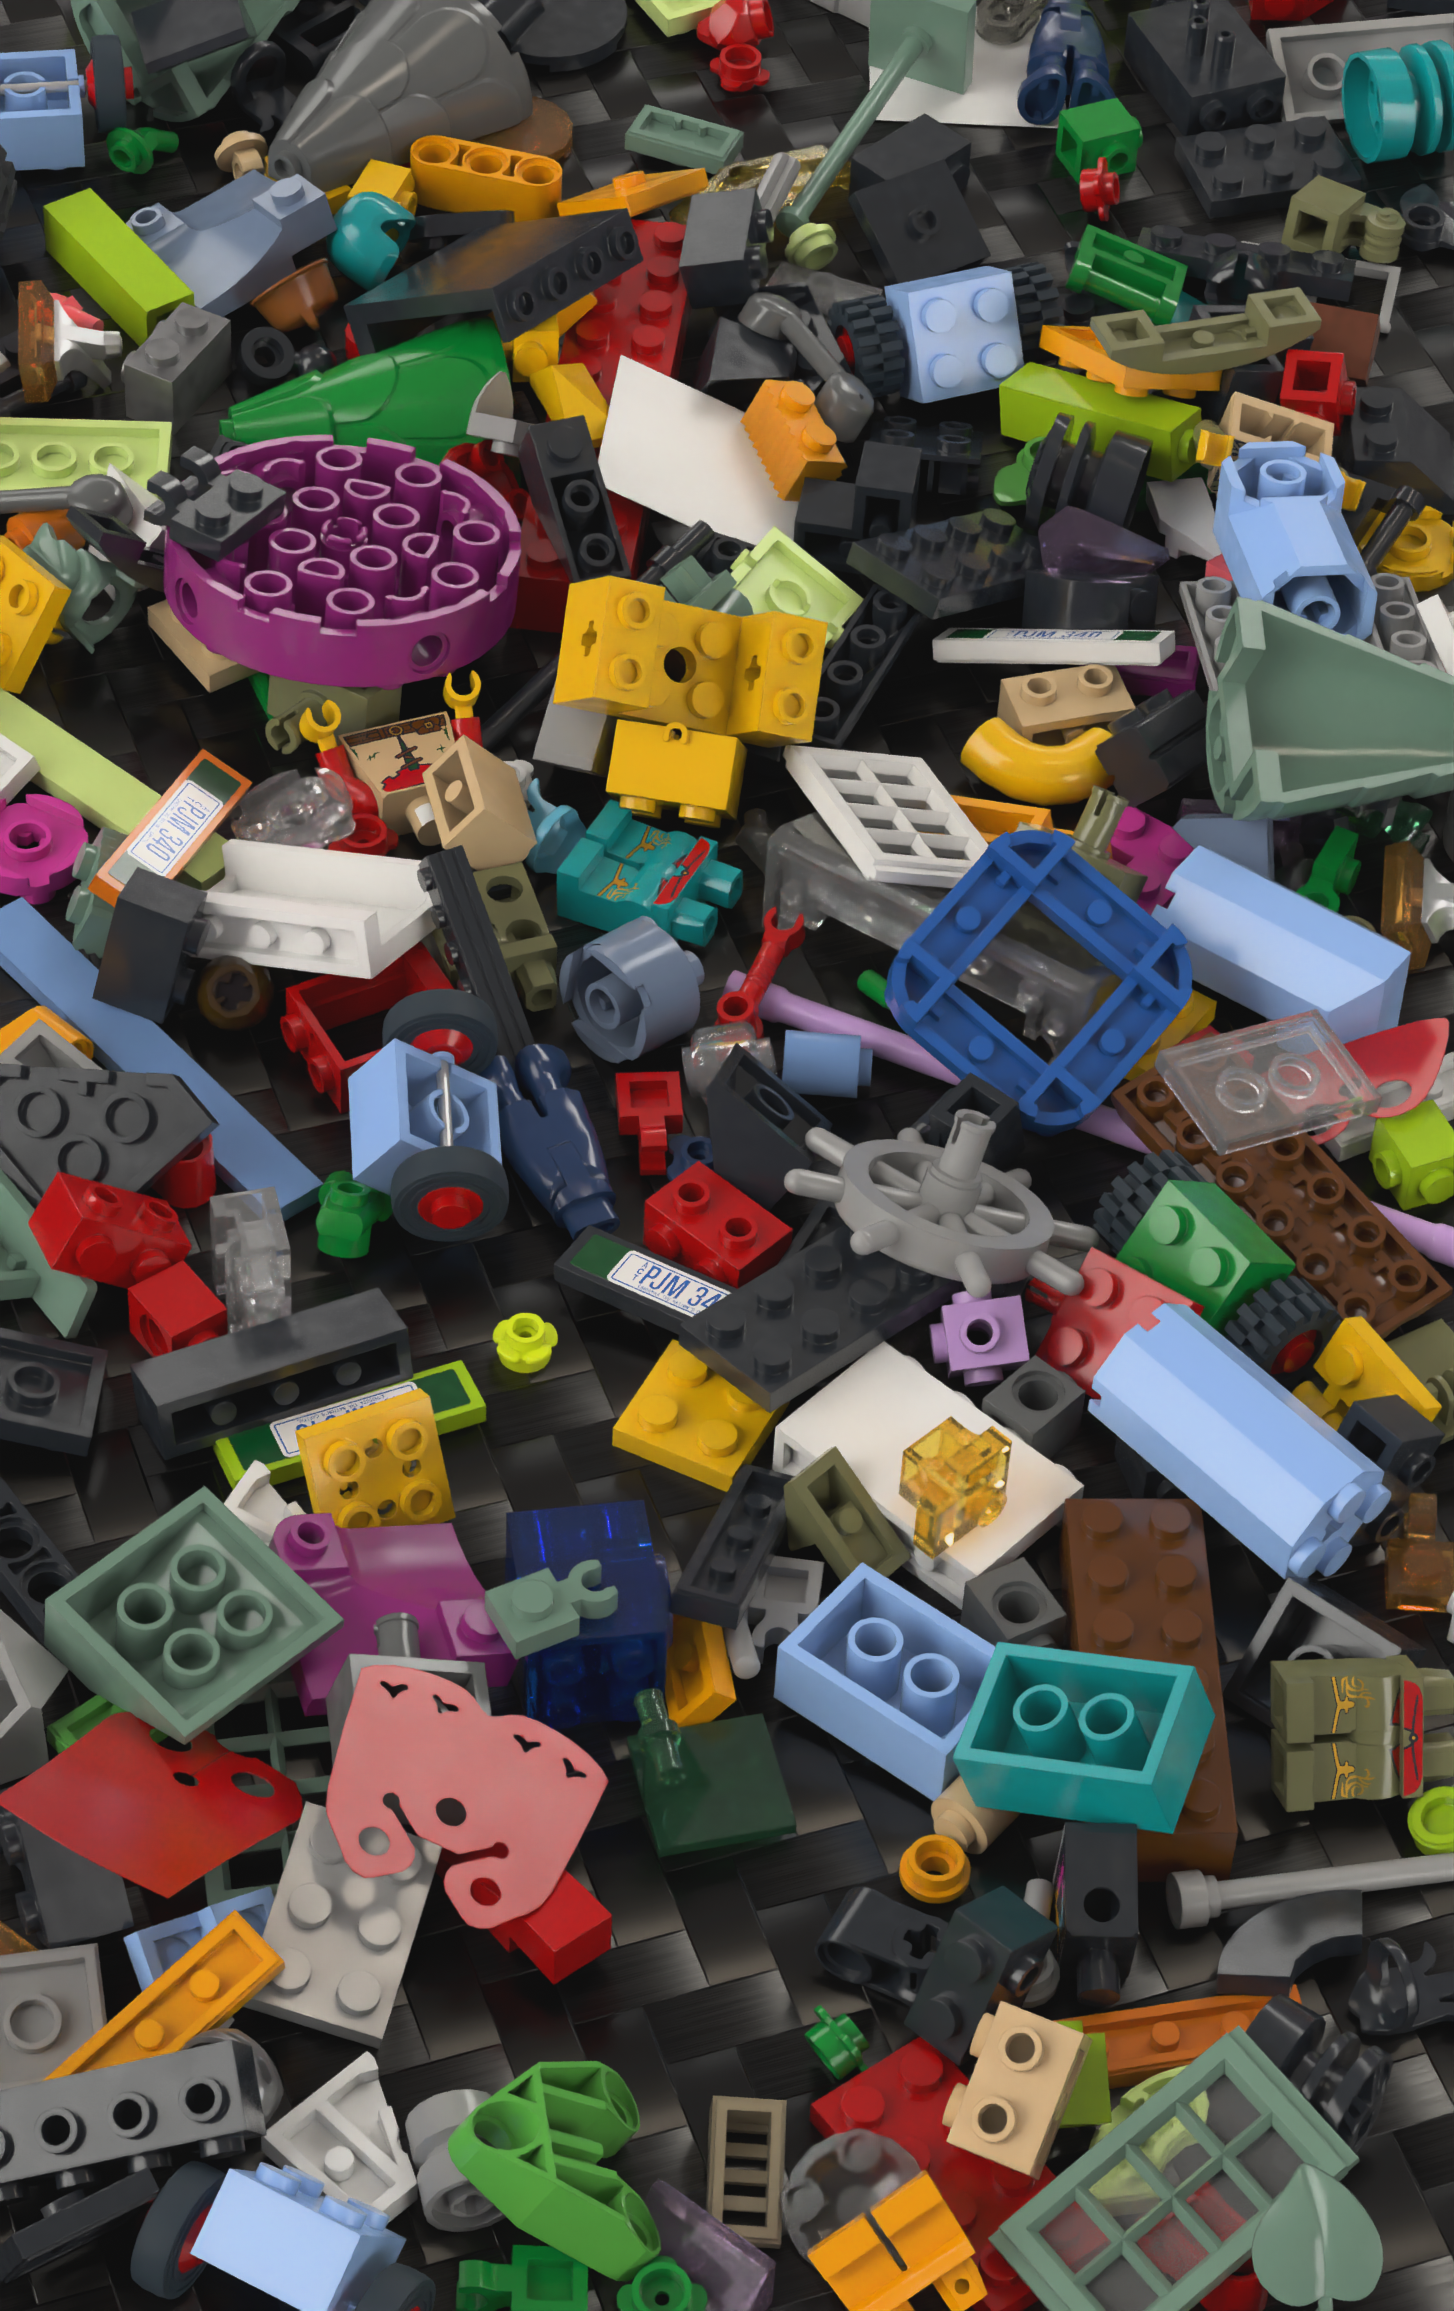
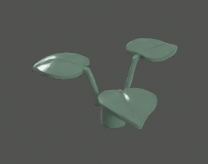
M1303 2163L1296 2169L1286 2187L1263 2214L1254 2233L1252 2261L1259 2282L1280 2302L1290 2306H1305L1318 2300L1319 2307L1316 2311H1333V2298L1343 2301L1361 2300L1375 2289L1382 2272L1383 2247L1373 2220L1359 2200L1333 2176L1314 2165Z

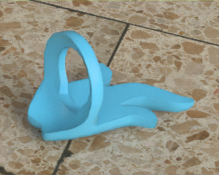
M535 778L529 784L527 796L528 801L535 809L534 812L528 810L537 844L530 850L525 862L529 869L535 873L547 872L557 874L558 868L582 837L586 838L585 832L587 830L574 808L568 805L555 807L545 801L540 793V781L538 778Z

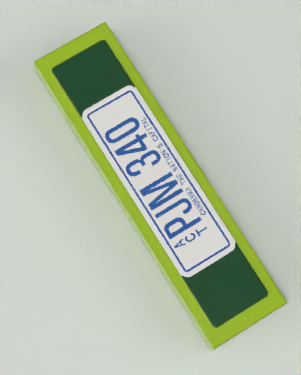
M459 1360L413 1374L414 1378L230 1435L217 1440L216 1444L213 1445V1450L233 1490L254 1460L263 1463L271 1472L269 1483L272 1486L305 1476L295 1434L296 1430L421 1388L430 1396L438 1435L486 1421V1404L463 1361ZM372 1439L374 1443L379 1444L377 1439Z

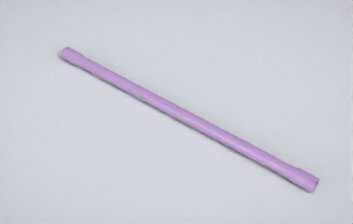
M734 970L726 982L723 995L739 991L747 974ZM770 983L759 1005L758 1016L763 1020L772 1023H784L807 1032L861 1035L860 1048L873 1049L872 1056L956 1086L962 1081L909 1035L797 996L779 985ZM1102 1104L1086 1121L1075 1127V1129L1145 1154L1152 1153L1122 1121L1116 1109ZM1372 1202L1418 1252L1423 1253L1430 1260L1454 1268V1227L1443 1223H1431Z

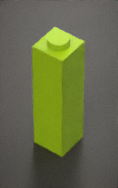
M91 188L43 206L45 248L48 253L139 346L152 335L156 325L161 320H166L182 302L195 307L194 292Z
M1033 362L1027 363L999 385L1001 435L1026 442L1037 437H1046L1057 415L1063 412L1074 416V426L1070 440L1072 443L1077 444L1084 424L1088 420L1096 423L1094 450L1104 452L1117 430L1153 440V449L1146 475L1173 482L1197 463L1195 461L1197 452L1193 440V432L1195 426L1201 421V408L1148 394L1147 397L1121 395L1114 391L1115 384L1093 381L1085 376Z

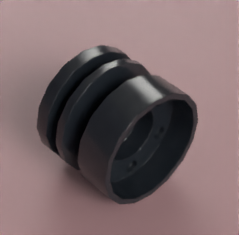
M1060 412L1051 430L1044 440L1041 441L1030 471L1026 487L1027 509L1024 527L1039 531L1049 508L1056 510L1051 536L1060 538L1068 528L1074 515L1083 518L1081 545L1117 556L1125 541L1141 494L1152 454L1153 440L1117 430L1104 452L1094 450L1096 423L1088 420L1084 424L1077 444L1070 442L1074 426V416Z
M1282 1993L1272 1997L1259 2011L1245 2031L1246 2034L1356 2154L1366 2140L1379 2114L1383 2100L1382 2097L1391 2075L1393 2065L1391 2054L1374 2045L1366 2049L1359 2057L1361 2041L1357 2035L1350 2031L1341 2034L1321 2054L1319 2052L1326 2026L1323 2016ZM1223 2074L1216 2086L1208 2108L1206 2125L1213 2133L1230 2142L1259 2118L1261 2114L1233 2082ZM1271 2126L1244 2150L1252 2154L1261 2149L1274 2135L1276 2130ZM1279 2135L1273 2164L1276 2169L1287 2174L1296 2169L1301 2162L1302 2164L1305 2162Z

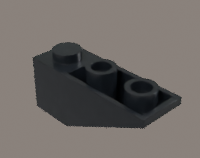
M580 415L529 425L518 450L519 460L533 507L571 584L610 575L630 579L632 575L585 416Z

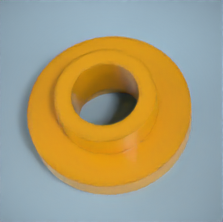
M937 1834L927 1835L916 1840L904 1852L899 1868L900 1881L905 1890L914 1898L933 1904L950 1902L963 1894L969 1884L971 1873L970 1862L961 1846L953 1839ZM937 1871L943 1875H931L926 1872Z

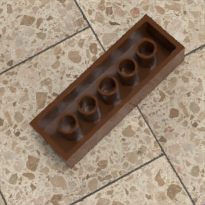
M1065 1499L1058 1553L1063 1609L1067 1614L1065 1624L1067 1650L1195 1666L1215 1713L1212 1727L1173 1834L1137 1829L1138 1882H1166L1167 1875L1171 1872L1199 1869L1203 1876L1214 1875L1217 1881L1229 1880L1238 1829L1202 1509L1192 1499Z

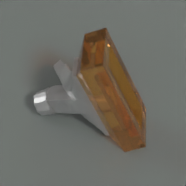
M41 280L19 282L18 364L25 402H48L57 381H63L65 376L73 370L84 373L103 389L110 385L111 371L102 360L122 356L123 343L120 332H104L78 327L63 310L59 300L53 299Z
M1409 841L1385 846L1381 932L1384 937L1411 952L1408 971L1425 967L1431 944L1437 943L1445 932L1454 930V883L1449 882L1434 868L1429 858L1424 859Z

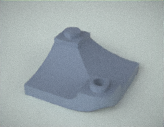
M255 169L181 211L170 212L158 202L151 207L136 211L126 223L194 292L195 307L221 317L250 302L272 285L296 272L292 255L337 230L326 194L298 173L290 178L281 179L276 182Z

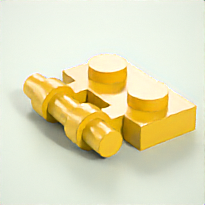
M1362 1316L1344 1318L1313 1366L1329 1384L1324 1393L1322 1394L1311 1381L1301 1383L1292 1392L1297 1399L1335 1431L1339 1428L1353 1402L1358 1400L1397 1394L1431 1423L1442 1408L1441 1404Z

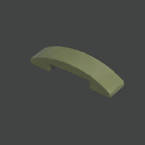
M1296 287L1248 294L1245 313L1154 326L1144 310L1091 317L1090 328L1109 358L1121 365L1140 371L1160 374H1198L1238 367L1283 351L1318 331L1321 327L1322 319L1301 288Z

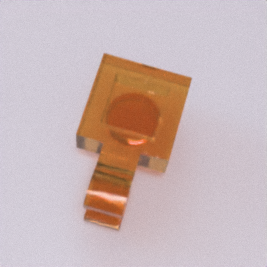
M1410 1493L1408 1497V1513L1404 1514L1403 1520L1404 1539L1388 1538L1385 1549L1386 1609L1449 1613L1446 1608L1454 1591V1542L1435 1541L1437 1521L1436 1494Z

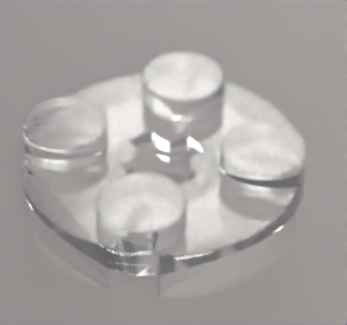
M315 768L318 777L300 778L297 769L277 774L250 790L239 803L243 814L238 821L232 817L231 828L237 840L322 849L331 842L348 837L354 831L356 823L352 816L353 801L342 777L335 771L327 768Z

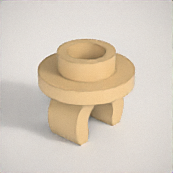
M236 131L223 139L221 145L215 151L214 157L218 167L223 171L233 172L234 179L236 180L253 169L258 172L263 171L262 160L268 152V146L264 137L260 134Z

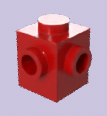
M1288 349L1280 393V405L1334 423L1333 436H1341L1344 415L1353 416L1357 392L1356 382L1348 381L1344 353Z

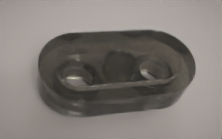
M982 0L976 12V33L985 41L994 44L1018 42L1040 20L1041 11L1047 6L1048 0Z

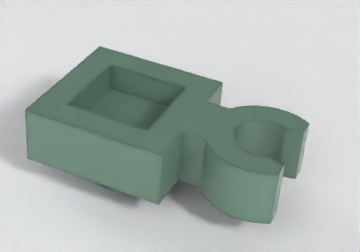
M587 1560L577 1564L570 1571L568 1578L559 1582L556 1581L549 1568H545L485 1591V1611L515 1659L578 1636L580 1616L587 1619H601L617 1610L618 1590L615 1586L607 1587L601 1591H590L587 1589L601 1583L602 1565L599 1560Z

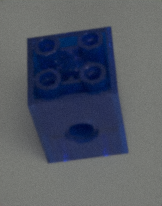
M644 1500L506 1513L505 1584L545 1568H549L556 1581L559 1582L568 1578L570 1571L577 1564L587 1560H599L602 1565L601 1583L587 1589L590 1591H601L607 1587L615 1586L618 1590V1608L614 1613L601 1619H587L580 1616L578 1636L519 1659L516 1670L524 1716L539 1721L551 1728L564 1729L576 1724L613 1720L633 1722L645 1717L664 1715L667 1649L673 1643V1614L669 1613L671 1589L665 1559L661 1553L653 1552Z

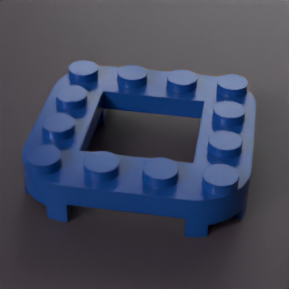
M1056 829L1052 834L1044 831L1025 830L1011 834L1005 832L997 837L916 931L905 940L891 964L884 992L885 1002L895 1020L914 1041L960 1080H963L971 1072L1017 1101L1020 1108L1022 1128L1036 1132L1044 1137H1053L1060 1132L1073 1129L1086 1121L1186 1005L1193 991V988H1191L1192 966L1189 954L1185 948L1188 941L1183 933L1173 923L1168 929L1162 926L1072 849L1076 842L1074 839ZM1027 901L1033 904L1123 981L1050 1066L954 985Z

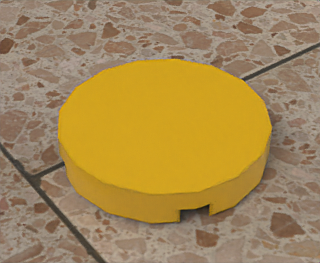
M1426 506L1416 521L1408 522L1378 567L1377 572L1410 577L1415 592L1431 591L1447 585L1454 579V521L1451 527L1447 522L1441 520V512ZM1380 512L1357 546L1359 553H1361L1386 513Z

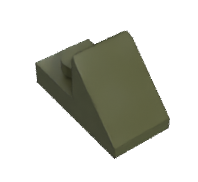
M836 1446L829 1448L784 1485L787 1536L790 1551L793 1552L816 1544L841 1582L862 1562L887 1578L912 1557Z

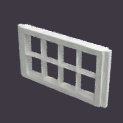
M796 745L785 746L783 757L787 761L785 767L868 881L953 888L989 846L922 758ZM864 826H867V827H878V828H889V829H893V830L877 829V828H866V827H864ZM882 851H884V852H895V853H906V854H911V855L883 853ZM936 856H939V857H950V858H961V859H964V860L947 859V858H936Z

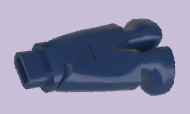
M1048 0L1047 6L1041 11V18L1030 45L1026 70L1027 78L1021 83L1017 94V108L1020 115L1027 122L1034 125L1049 124L1057 119L1060 111L1063 109L1066 95H1070L1069 109L1115 98V93L1108 84L1109 67L1104 43L1095 22L1094 14L1088 8L1087 3L1084 0Z
M528 1045L517 1054L514 1071L504 1055H497L491 1064L477 1075L497 1083L501 1152L532 1194L552 1215L557 1227L567 1228L574 1241L588 1225L609 1234L613 1233L620 1226V1220L613 1209L616 1202V1194L609 1183L605 1158L581 1094L578 1090L565 1088L570 1081L572 1067L565 1052L554 1045ZM531 1101L538 1104V1113Z

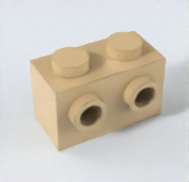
M1091 664L1001 679L997 718L1002 719L1019 735L1033 743L1044 746H1062L1093 727L1103 728L1111 733L1107 725L1135 709V706L1115 665Z
M464 734L422 773L443 848L447 850L463 845L471 870L481 871L522 862L530 850L537 844L515 769Z
M1001 2001L995 2016L985 2013L975 2031L970 2047V2055L978 2057V2061L968 2086L957 2083L948 2100L942 2120L943 2125L951 2128L946 2142L1039 2180L1093 2040L1084 2033Z

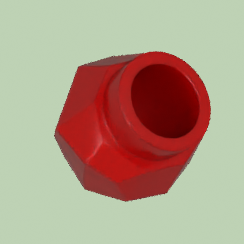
M721 0L713 6L710 16L700 21L697 26L698 39L720 51L732 44H747L756 47L762 39L774 36V23L768 0Z

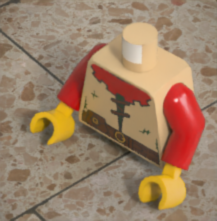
M475 671L470 673V688L472 692L468 695L455 693L451 686V673L448 674L445 680L443 698L445 703L455 710L456 719L450 720L446 711L338 735V745L333 732L340 724L341 712L336 703L326 700L322 706L323 717L328 725L325 727L315 723L312 712L307 707L299 722L300 732L310 742L318 743L321 752L315 755L333 802L352 814L366 813L379 817L385 822L387 828L394 830L398 836L414 832L422 845L434 846L440 844L441 839L422 773L463 734L483 747L480 717H473L472 708L478 699L481 689V681Z

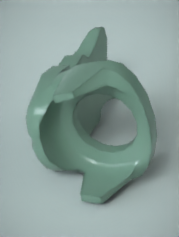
M47 522L43 523L38 529L32 543L22 550L72 590L58 619L65 631L91 654L95 651L94 644L109 635L123 620L132 607L138 589L143 590L146 587L127 576L112 562L102 561L82 548L76 550L64 539L58 540L53 527ZM107 585H113L116 596L109 612L95 621L83 620L82 616L89 607L91 600Z

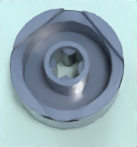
M641 916L583 945L566 956L560 969L559 987L563 1004L570 1000L573 1001L579 1019L573 1021L572 1025L581 1040L602 1059L612 1063H621L626 1059L632 1061L640 1058L693 1028L700 1011L698 986L703 983L705 973L699 958L694 953L683 951L666 931L658 927L653 919L648 916Z

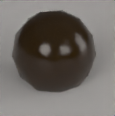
M225 955L212 959L202 968L196 981L195 999L200 1013L211 1025L224 1031L242 1032L257 1026L268 1015L274 1002L275 986L270 972L265 966L253 965L240 957Z

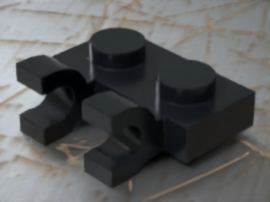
M193 446L181 455L180 466L191 470L197 477L190 475L180 482L174 476L161 470L148 479L147 491L158 495L164 502L157 500L146 508L143 520L157 526H169V539L219 562L284 512L286 491L264 482L254 474L244 473L238 469L225 476L221 474L219 465L212 455L203 449Z

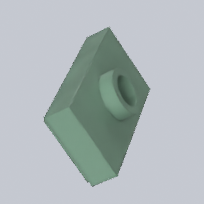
M645 104L625 133V149L669 161L677 166H687L694 169L705 168L708 173L724 177L743 148L744 132Z

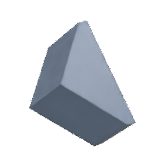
M1187 814L1173 827L1194 849L1201 845L1207 849L1214 850L1274 881L1273 819L1268 818L1247 822L1233 820V814Z

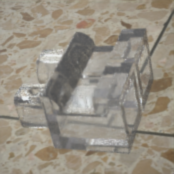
M275 1186L210 1197L212 1277L217 1295L226 1294L228 1333L237 1332L291 1315L290 1245Z

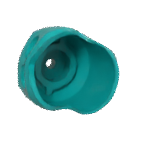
M377 192L359 193L349 199L333 217L337 230L327 235L326 247L328 257L341 274L368 292L384 283L397 261L398 255L404 249L409 239L410 230L416 224L415 217L411 212L383 194ZM391 228L396 229L400 234L396 242L386 235V232Z

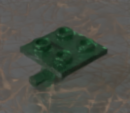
M646 1689L634 1697V1705L637 1708L642 1727L637 1735L627 1737V1748L658 1857L796 1833L797 1824L762 1713L679 1728L674 1720L668 1718L663 1694L660 1690Z

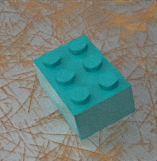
M997 1642L954 1752L953 1760L977 1807L1092 1823L1137 1824V1829L1173 1834L1212 1727L1215 1713L1195 1666Z

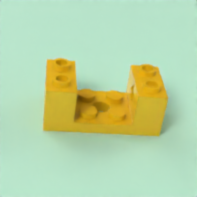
M611 575L569 584L553 704L660 726H667L671 722H680L686 726L687 730L737 737L743 743L767 748L812 742L828 622L777 611L741 617L664 600L666 587ZM671 649L680 652L686 662L685 675L678 683L671 680L664 669L665 656Z

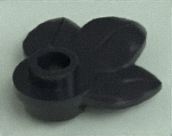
M1421 184L1405 192L1400 200L1401 216L1406 223L1404 232L1401 235V242L1408 248L1421 252L1438 247L1454 250V201H1439L1437 194L1426 184Z

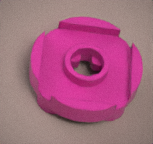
M26 794V803L7 806L6 798L0 799V893L23 897L30 904H43L55 897L56 890L68 886L77 879L72 876L74 862L84 842L89 843L88 833L84 829V819L77 809L61 799L42 794ZM34 841L39 842L38 847L31 849H22L17 847L28 846Z

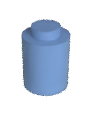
M786 1030L782 1081L797 1094L857 1098L858 1086L870 1087L873 1049L860 1048L861 1035Z

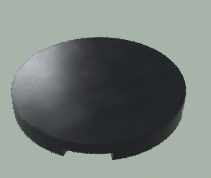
M541 0L545 7V14L509 52L510 54L519 52L524 63L549 65V72L571 71L598 63L617 50V42L625 32L627 26V6L625 0Z

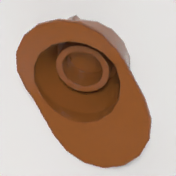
M321 257L296 269V272L272 285L249 303L252 308L255 307L274 329L282 333H289L308 326L315 333L320 330L318 318L331 309L338 299L337 291L328 269V260L325 257Z

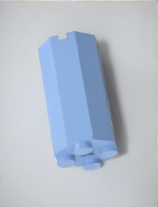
M1162 1304L1151 1313L1161 1322L1148 1332L1139 1324L1135 1325L1123 1335L1093 1378L1092 1389L1101 1396V1400L1090 1399L1088 1411L1285 1580L1288 1577L1308 1578L1316 1570L1325 1577L1332 1575L1349 1557L1352 1546L1348 1542L1363 1522H1371L1388 1504L1391 1498V1491L1382 1485L1384 1471L1187 1305Z

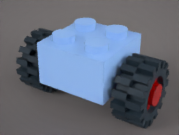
M1039 262L1003 269L983 266L885 286L886 299L883 296L880 297L879 294L833 303V308H830L828 312L830 320L827 321V325L853 375L865 384L873 398L899 392L900 397L923 404L999 388L1003 381L1027 363L1039 364L1059 358L1039 347L1042 325L1065 326L1060 322V316H1064L1062 306L1058 307L1057 299L1060 297L1058 289L1052 288L1054 279L1050 273H1046V267L1043 264H1039Z

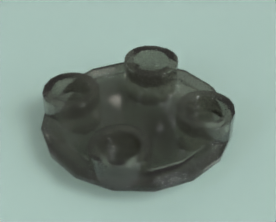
M861 2128L851 2129L846 2133L834 2134L811 2147L792 2170L789 2182L784 2186L780 2197L781 2208L785 2214L786 2230L799 2254L815 2267L807 2256L808 2250L864 2212L900 2267L904 2265L905 2262L871 2214L870 2207L922 2172L915 2158L891 2138L877 2135Z

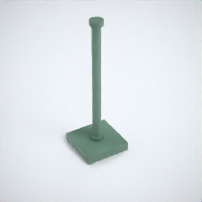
M871 0L868 65L882 69L883 72L791 206L783 207L777 215L775 223L782 234L790 238L797 228L809 223V216L904 77L962 95L965 94L972 83L977 0Z

